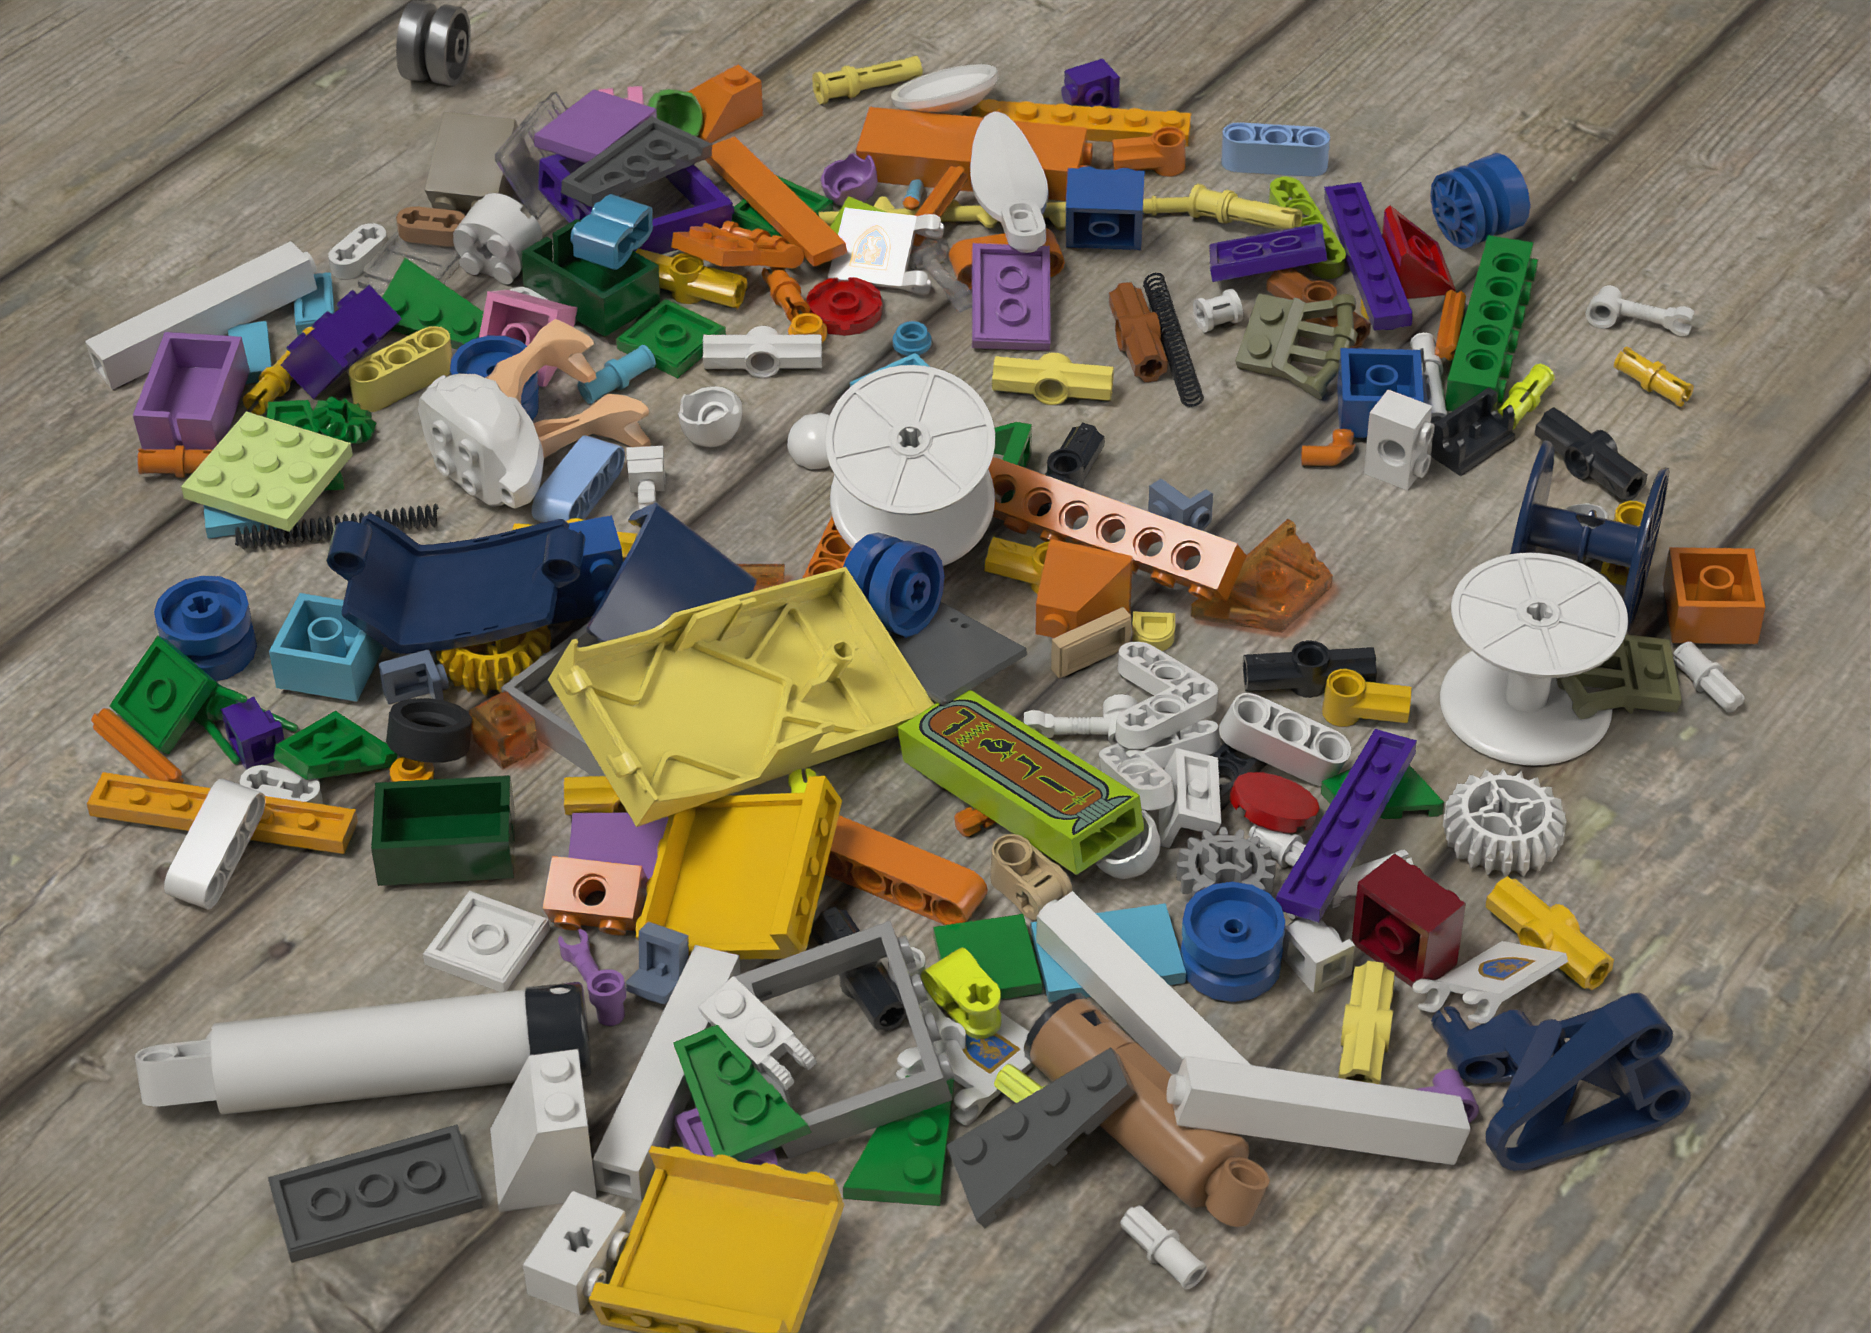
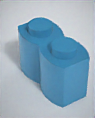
M613 194L607 195L593 206L591 214L574 225L571 232L574 256L614 270L620 268L628 260L633 250L642 246L653 230L652 207Z

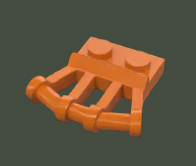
M728 220L723 224L722 229L704 223L703 227L691 226L689 232H673L672 248L721 267L769 266L796 268L801 265L804 259L802 249L795 244H789L786 238L778 235L771 237L768 231L759 228L753 231L740 228L738 223Z

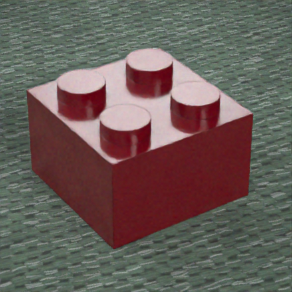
M1394 853L1357 883L1351 941L1355 947L1376 962L1384 963L1387 969L1395 972L1394 975L1411 988L1420 979L1438 980L1458 963L1466 903L1460 900L1454 892L1443 888L1426 876L1419 867L1408 863Z

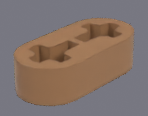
M418 206L407 207L399 211L396 216L398 235L402 240L412 243L454 246L453 233L465 215L454 210Z

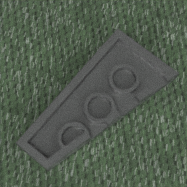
M650 117L562 180L561 193L578 200L582 204L593 207L609 194L620 196L712 157V144L657 118Z
M1112 1047L947 1144L974 1217L983 1228H986L998 1217L994 1212L1011 1196L1017 1200L1031 1187L1028 1181L1048 1163L1054 1167L1068 1154L1066 1149L1069 1144L1081 1133L1089 1135L1136 1093L1120 1056Z

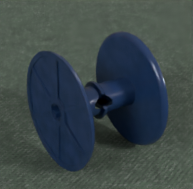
M1545 440L1538 451L1527 483L1510 554L1535 553L1537 547L1576 555L1580 563H1584L1586 558L1628 567L1629 573L1623 601L1628 614L1627 632L1629 633L1634 624L1649 575L1662 521L1670 470L1664 467L1658 471L1646 502L1640 526L1597 517L1595 510H1590L1587 515L1548 506L1547 502L1553 474L1554 447L1551 442Z

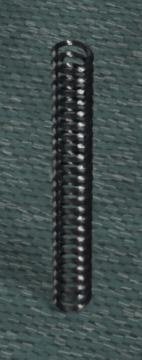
M1152 273L1144 279L1143 287L1151 311L1156 312L1160 321L1161 342L1180 401L1187 407H1195L1202 403L1204 395L1202 394L1201 386L1195 373L1196 371L1190 358L1174 305L1172 304L1173 301L1171 300L1165 277L1161 273ZM1152 276H1159L1148 281V279ZM1156 280H1159V281H1160V282H1157V283L1152 284V285L1149 287V285H1150L1153 281H1156ZM1157 285L1160 286V285H1162V287H1158V288H1155V289L1151 290L1154 286H1157ZM1189 369V371H1186V372H1183V373H1179L1180 371H1184V370ZM1191 374V375L1188 376V377H1185V378H1183V379L1181 378L1182 376H1186V375ZM1193 379L1192 381L1183 384L1184 381ZM1194 384V386L1188 387L1187 389L1184 388L1185 386H1190ZM1196 389L1195 392H1190L1186 394V392ZM1197 395V397H1195V398H1193V399H1187V398H1185V397H1191V396ZM1200 398V400H1199L1197 403H1195V404H1189V403H1187V402L1196 401L1197 399Z
M436 503L433 505L432 516L431 508L427 504L425 506L424 518L422 507L418 505L417 520L412 506L409 507L408 518L405 508L402 507L400 509V520L397 509L394 508L392 510V521L389 511L385 509L384 520L395 527L397 524L398 529L401 531L404 529V522L406 528L411 530L412 520L416 529L420 528L421 522L423 527L427 528L429 520L431 526L435 528L439 507ZM377 510L376 516L382 519L381 512ZM363 512L359 514V523H361L364 517ZM352 513L351 521L357 522L356 514ZM346 514L343 515V521H349ZM338 515L334 518V526L340 523ZM330 516L326 518V530L323 518L319 517L317 532L315 520L311 518L309 534L307 522L303 518L301 521V532L297 522L293 527V534L292 530L290 532L285 530L284 536L283 530L277 528L276 538L273 526L268 525L267 537L265 525L261 524L259 539L257 527L253 525L251 541L249 529L245 525L243 543L240 528L237 526L235 528V545L238 546L240 544L241 548L245 550L247 544L253 549L257 543L262 548L265 541V544L270 547L272 539L276 546L280 544L281 540L283 544L287 545L289 538L295 544L297 537L303 543L305 535L309 542L313 540L314 536L316 540L320 541L322 534L328 540L330 532L332 535L334 528Z

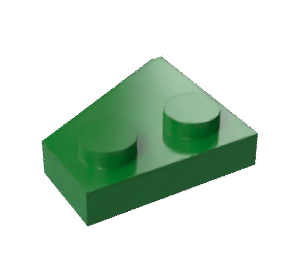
M333 711L276 744L274 753L275 760L306 780L390 768L398 756L397 753L389 748L387 743L337 711Z

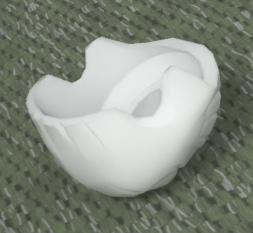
M718 386L701 388L689 395L684 394L681 399L680 413H678L684 435L691 442L699 446L713 448L725 444L733 438L740 426L742 419L741 400L732 391Z
M1142 810L1144 831L1095 863L1108 875L1119 879H1129L1144 874L1155 863L1159 855L1161 839L1154 820L1145 810Z

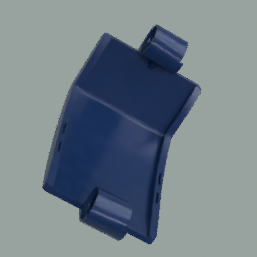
M655 502L633 512L628 519L630 524L633 526L638 525L641 529L586 630L600 642L647 631L665 622L673 613L750 593L755 587L756 579Z
M370 513L362 518L361 523L343 521L334 526L326 561L334 572L348 581L341 611L342 616L388 650L399 654H412L428 649L429 652L484 644L526 633L550 624L554 616L558 589L579 578L586 539L581 531L577 533L574 530H570L569 523L564 519H557L485 537L420 545L394 525Z

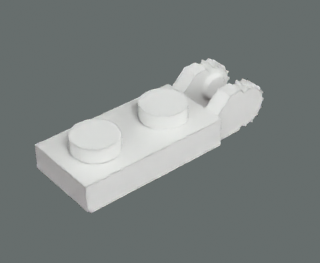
M734 976L698 1006L701 1015L712 1026L718 1024L761 1073L766 1072L785 1090L794 1084V1080L790 1072L777 1062L781 1056L788 1052L800 1066L805 1067L807 1070L817 1063L813 1055L795 1037L794 1033Z

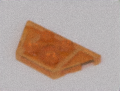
M1287 519L1247 554L1228 600L1224 601L1213 597L1212 601L1208 602L1198 598L1191 604V617L1198 620L1282 633L1332 588L1333 575L1326 565L1316 558V552L1309 542L1302 543L1296 535V525L1293 521Z

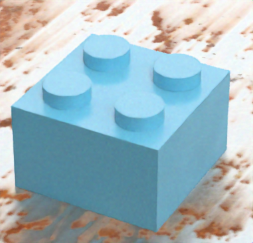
M299 593L269 650L276 688L357 702L384 646L342 616L341 611L344 600Z

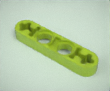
M1285 176L1274 179L1269 187V204L1300 209L1302 215L1308 216L1302 218L1301 227L1318 223L1323 226L1327 261L1307 264L1311 272L1315 276L1324 279L1340 277L1345 270L1346 252L1303 184L1293 177Z

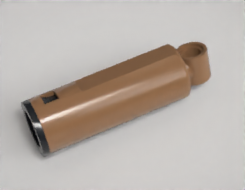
M1071 993L1058 999L1048 1007L1036 1020L1027 1035L1024 1044L1025 1057L1053 1082L1112 1047L1120 1056L1136 1093L1102 1122L1100 1126L1189 1207L1198 1208L1206 1206L1213 1217L1229 1226L1243 1227L1248 1225L1270 1182L1266 1171L1255 1162L1248 1160V1142L1235 1133L1177 1125L1173 1104H1169L1167 1101V1086L1172 1074L1081 993Z

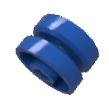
M488 335L472 339L459 347L451 358L450 376L460 373L477 374L485 378L492 374L497 363L519 354L527 345L507 336ZM538 371L524 384L521 395V405L532 421L538 414L539 409Z
M880 532L867 534L854 545L846 557L843 567L848 569L886 630L904 637L918 634L930 623L938 610L943 595L945 575L942 560L935 549L909 540L903 541L897 537Z
M198 576L184 579L169 587L158 599L154 609V616L159 636L172 643L215 681L225 680L243 671L253 660L257 643L251 621L249 603L246 592L236 582L221 576Z
M1239 882L1212 884L1196 892L1186 904L1182 920L1183 940L1181 957L1188 982L1197 991L1213 999L1230 1002L1254 999L1269 991L1279 979L1282 966V945L1286 920L1281 905L1268 892L1254 885Z

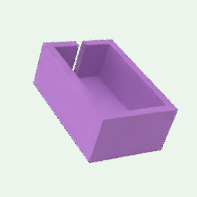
M164 332L133 413L142 448L175 449L176 445H185V449L213 450L229 431L250 372L242 337Z

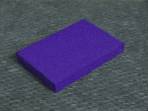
M1320 223L1211 243L1209 245L1212 282L1327 261L1323 226Z

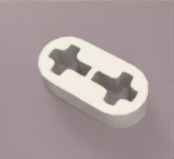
M374 223L361 225L335 245L328 255L332 275L343 280L356 278L385 255L388 251L385 228Z
M258 765L247 769L241 775L239 781L240 785L262 792L265 796L323 804L319 781L317 779L306 780L290 770Z

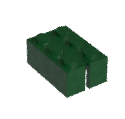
M575 219L552 233L553 247L552 239L546 236L522 250L523 285L549 301L576 307L575 319L606 337L660 303L659 265L635 251L632 252L623 266L615 270L575 257L573 244L571 243V232L574 225L580 221Z
M510 775L375 783L371 851L378 886L514 878L515 805Z

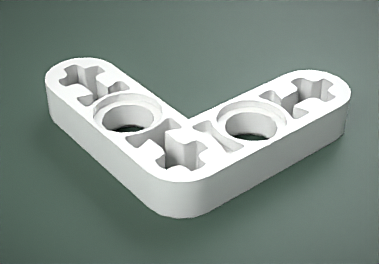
M1129 642L1120 647L1118 653L1119 674L1154 695L1118 714L1115 738L1121 746L1130 749L1147 748L1216 712L1218 687L1214 682L1148 643Z
M1200 720L1144 749H1130L1121 746L1119 743L1111 745L1099 752L1101 771L1139 794L1142 809L1156 810L1164 808L1174 802L1175 796L1172 778L1162 768H1166L1176 748L1205 755L1215 753L1221 747L1219 726L1214 721Z

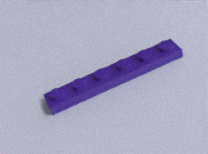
M1357 182L1324 187L1326 206L1340 243L1346 252V259L1373 331L1393 330L1399 327L1412 326L1411 308L1362 183Z
M1374 729L1276 895V901L1281 905L1283 912L1320 922L1414 758L1417 740Z

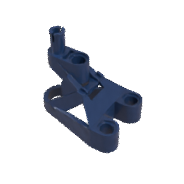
M1630 993L1601 1008L1561 1021L1555 1019L1544 1020L1533 1026L1523 1011L1509 1010L1497 1015L1487 1023H1482L1470 1030L1461 1018L1459 1011L1453 1006L1444 1007L1446 1014L1451 1019L1450 1022H1447L1440 1010L1433 1015L1431 1020L1432 1027L1448 1046L1447 1059L1454 1069L1459 1072L1462 1079L1476 1084L1511 1082L1502 1101L1503 1107L1490 1120L1485 1137L1487 1146L1502 1167L1512 1171L1528 1170L1654 1130L1682 1114L1691 1100L1689 1089L1666 1059L1660 1056L1670 1046L1673 1040V1030L1648 997L1642 993ZM1580 1080L1620 1096L1563 1124ZM1526 1122L1517 1140V1147L1506 1148L1509 1137Z

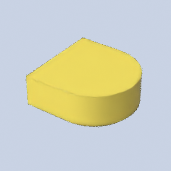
M1133 611V642H1145L1161 651L1167 650L1172 646L1175 636V613Z

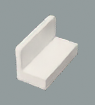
M1176 748L1164 770L1172 778L1175 800L1169 806L1159 809L1160 846L1170 848L1181 827L1201 832L1208 830L1215 835L1221 824L1218 758Z

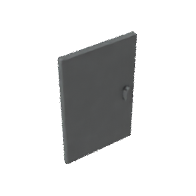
M941 601L930 623L918 634L904 637L888 632L925 689L928 697L940 705H946L948 702L1027 656L1026 647Z

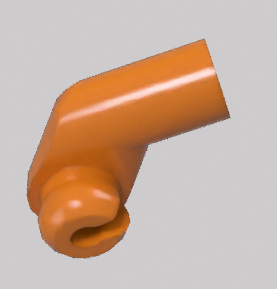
M1335 429L1332 433L1333 442L1327 446H1302L1301 465L1335 466L1354 452L1356 445L1353 443L1354 433L1349 429Z

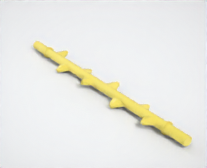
M883 196L879 197L873 206L888 213L912 216L920 209H895L889 200ZM1152 196L1151 198L1144 199L1143 214L1152 213V216H1156V213L1188 212L1189 197L1156 198V196ZM956 199L952 201L940 218L941 222L980 221L986 228H993L998 222L981 205L962 206ZM1066 202L1047 203L1042 216L1043 218H1049L1058 230H1064L1066 227ZM839 211L819 212V217L830 227Z

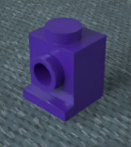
M1103 58L1064 70V86L1061 88L1062 99L1065 104L1070 106L1105 107L1110 105L1112 108L1119 107L1120 77Z
M255 697L247 699L246 703L238 702L221 709L228 741L246 770L254 766L267 765L277 761L274 759L275 746L285 740L281 723L279 720L275 721L270 710L263 712Z

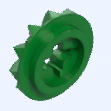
M329 397L327 401H318L312 412L314 425L326 436L357 444L370 440L374 434L376 422L372 419V413L368 410H362L359 403H349L346 398L338 401L334 397Z

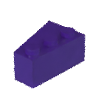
M370 284L358 294L352 289L336 304L339 308L333 314L329 311L325 312L311 326L313 330L308 335L302 332L286 347L291 354L282 362L281 366L313 399L381 341L402 320Z

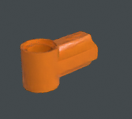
M1162 127L1157 129L1150 137L1115 139L1112 141L1114 170L1120 168H1130L1134 171L1154 169L1157 174L1162 176H1175L1185 170V134L1179 128Z

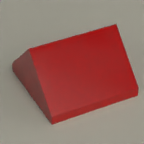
M1389 205L1384 210L1382 237L1406 298L1445 296L1450 290L1456 291L1439 243Z

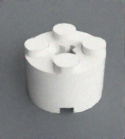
M497 193L485 195L483 199L478 200L453 233L454 246L461 257L459 260L460 266L469 274L477 275L478 273H483L495 277L502 284H511L523 269L522 250L542 239V230L538 221L533 215L528 219L520 211L523 205L508 196Z

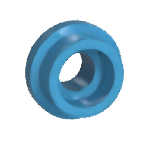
M915 321L902 323L893 335L894 349L905 356L914 353L919 356L927 352L932 344V338L926 326Z

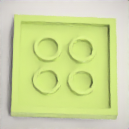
M246 412L181 486L183 497L196 503L290 532L353 456L351 443Z

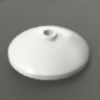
M975 64L948 68L923 75L901 85L893 91L891 98L893 105L900 110L963 116L962 111L977 105L994 88L999 76L997 68L991 65Z

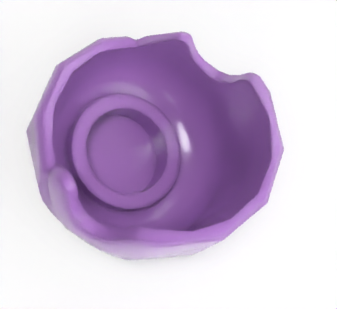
M850 153L845 160L834 161L825 167L821 177V186L826 197L840 206H843L848 196L865 202L873 196L878 183L876 167L872 157L868 155L866 160H863L855 153Z

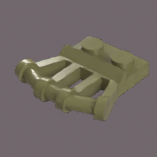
M1258 293L1235 359L1237 368L1286 378L1315 398L1322 399L1328 392L1327 386L1338 374L1340 348L1353 346L1358 335L1354 330L1353 311L1356 309L1355 297L1351 294H1340L1331 300L1305 303L1295 297L1293 300ZM1337 315L1338 326L1334 328L1305 321L1306 319ZM1300 337L1334 343L1332 350L1329 351L1297 346ZM1291 361L1321 366L1322 368L1315 377H1309L1292 366Z
M1625 635L1618 650L1608 660L1597 666L1603 668H1593L1581 674L1556 678L1558 687L1565 690L1572 700V709L1579 719H1587L1598 711L1625 707L1630 714L1633 713L1634 708L1677 713L1682 702L1670 639ZM1583 686L1608 690L1587 693Z

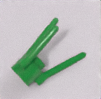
M217 683L195 715L194 720L205 727L231 762L238 765L240 763L239 756L215 726L213 720H223L221 709L238 702L246 703L247 697ZM272 713L275 721L279 720L282 728L291 732L298 731V725Z

